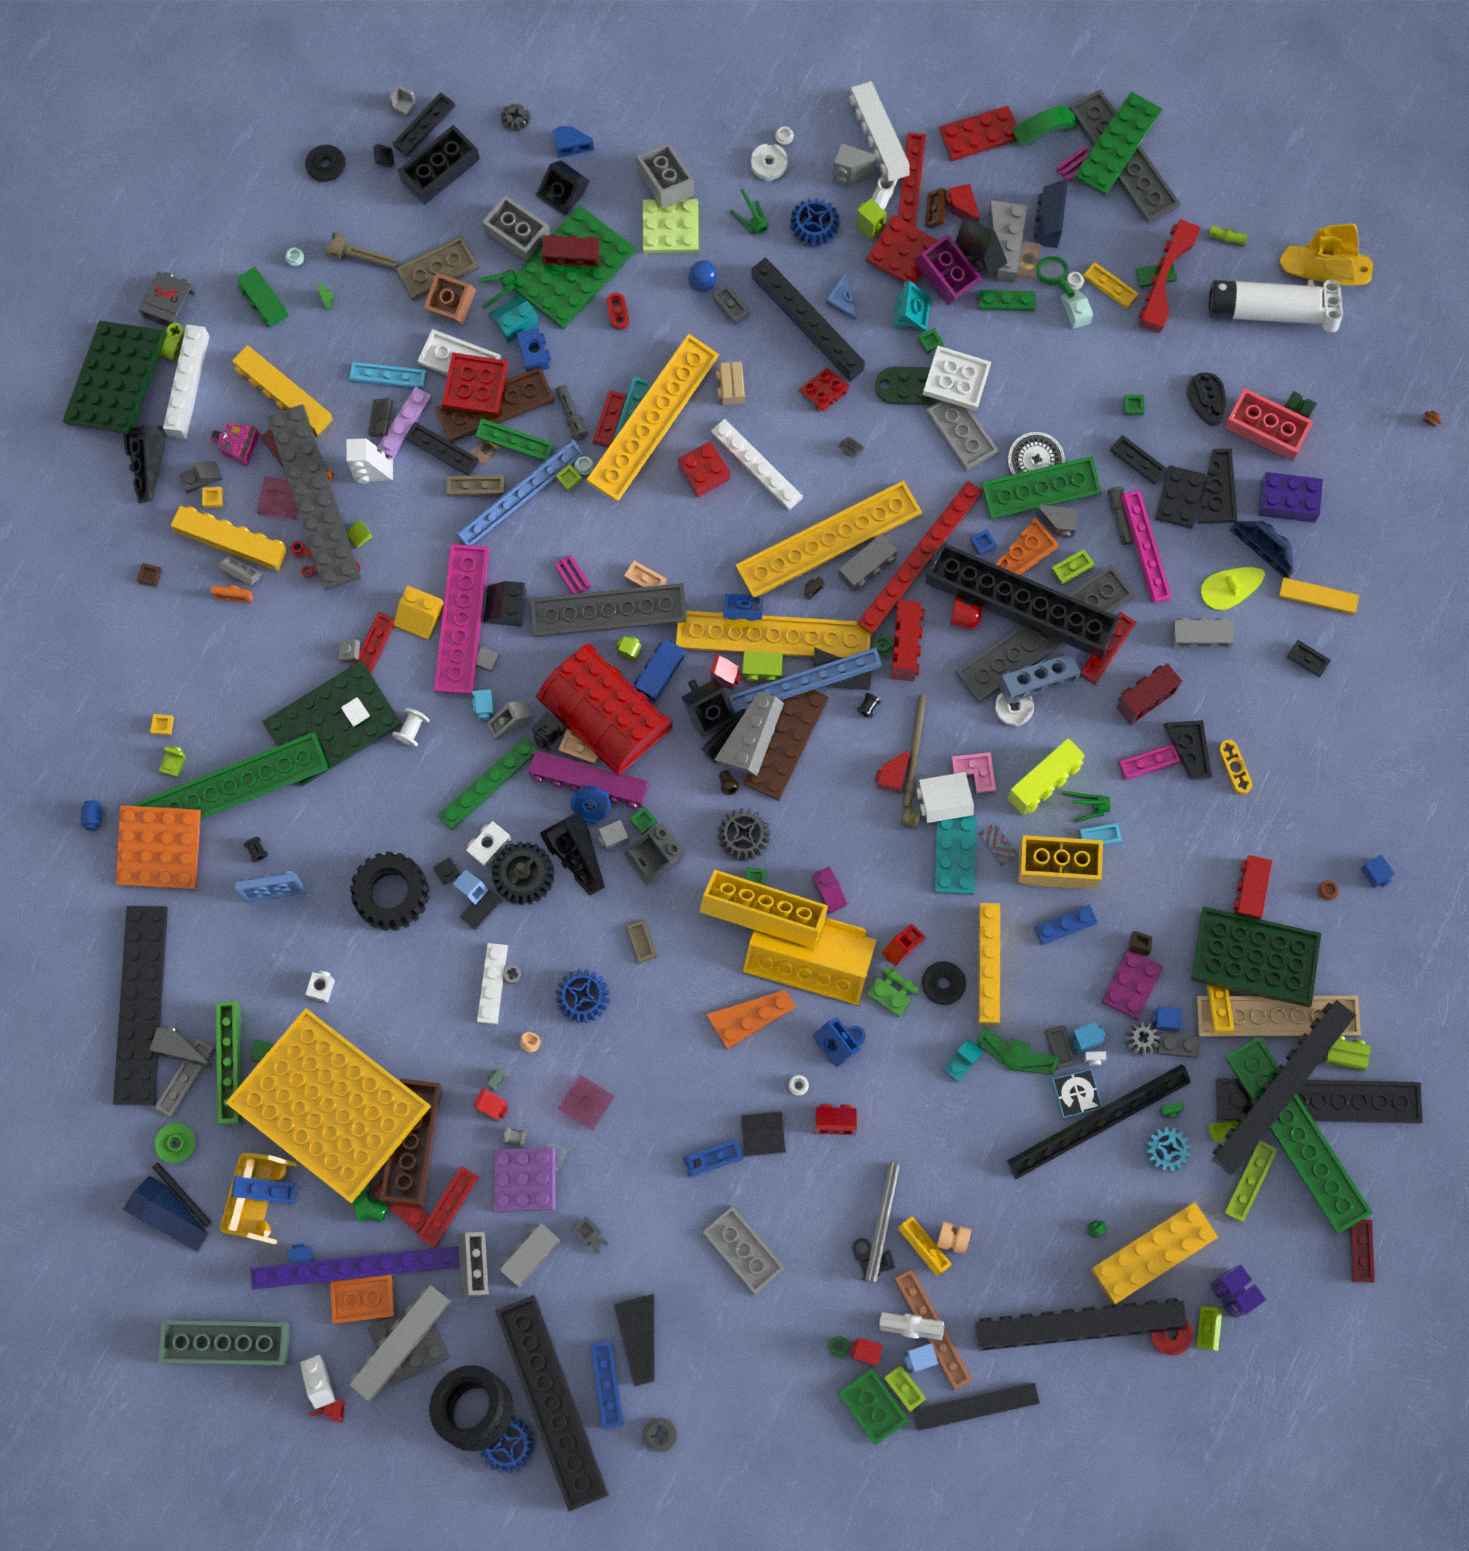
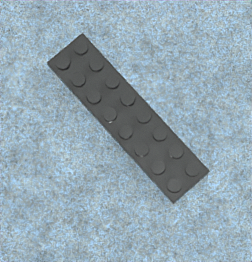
M1101 89L1069 106V109L1076 116V121L1093 145L1096 144L1117 113ZM1139 146L1117 180L1149 224L1178 208L1180 202L1141 146Z
M684 583L530 598L534 638L687 622Z

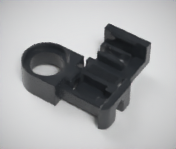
M859 1238L854 1242L852 1250L856 1261H860L864 1277H866L872 1247L867 1239ZM859 1242L867 1244L868 1250L866 1253L860 1254L857 1252L856 1245ZM890 1249L884 1251L885 1254L881 1257L880 1273L896 1268Z

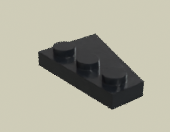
M814 647L813 668L842 659ZM871 671L823 687L870 690Z
M1203 720L1166 722L1164 727L1190 779H1210L1212 773Z

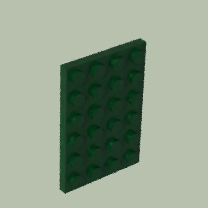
M99 320L63 422L68 425L131 435L167 333L161 329Z
M362 660L262 721L277 747L310 733H316L329 769L300 780L299 783L302 787L402 725ZM358 697L370 717L353 726L341 707Z
M1203 906L1191 981L1310 1008L1313 1000L1321 933Z

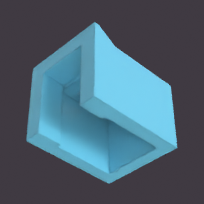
M491 689L471 691L474 715H477L480 721L489 720L490 717L494 716Z

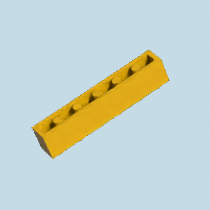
M247 345L232 360L235 372L241 377H247L248 382L254 388L259 387L266 398L275 400V404L282 411L303 404L312 431L317 436L333 421L329 411L250 346Z
M180 506L170 525L175 533L279 572L288 553L284 543L280 540H269L261 533H251L249 529L243 526L235 527L231 522L224 519L221 521L217 520L209 513H198L195 508L190 506L186 508Z
M980 903L978 907V1026H998L1000 1023V904Z

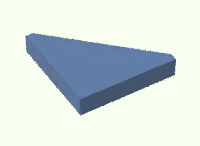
M843 274L826 299V303L849 317L856 319L857 314L848 285L847 275Z

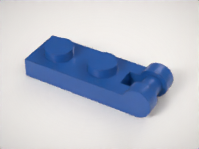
M737 1139L683 1157L684 1164H687L689 1170L687 1171L689 1178L743 1160ZM700 1159L702 1166L696 1168L694 1161Z

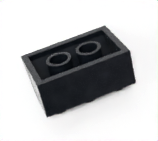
M965 217L962 220L955 243L974 267L978 268L981 272L983 271L991 275L1008 263L995 231Z

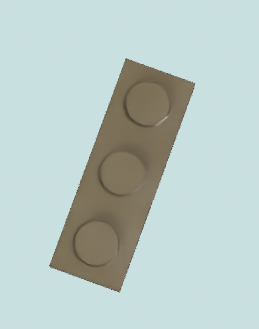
M504 475L447 476V497L501 496L505 492Z

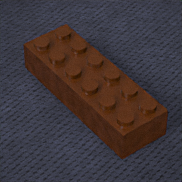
M400 1079L401 1083L421 1097L431 1107L386 1161L380 1200L383 1204L423 1209L442 1086L440 1083Z

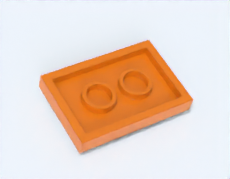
M393 1275L330 1282L332 1324L395 1317Z

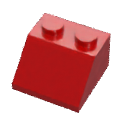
M820 1104V1107H816L815 1134L856 1135L857 1108H852V1105L842 1104L840 1108H834L832 1104Z

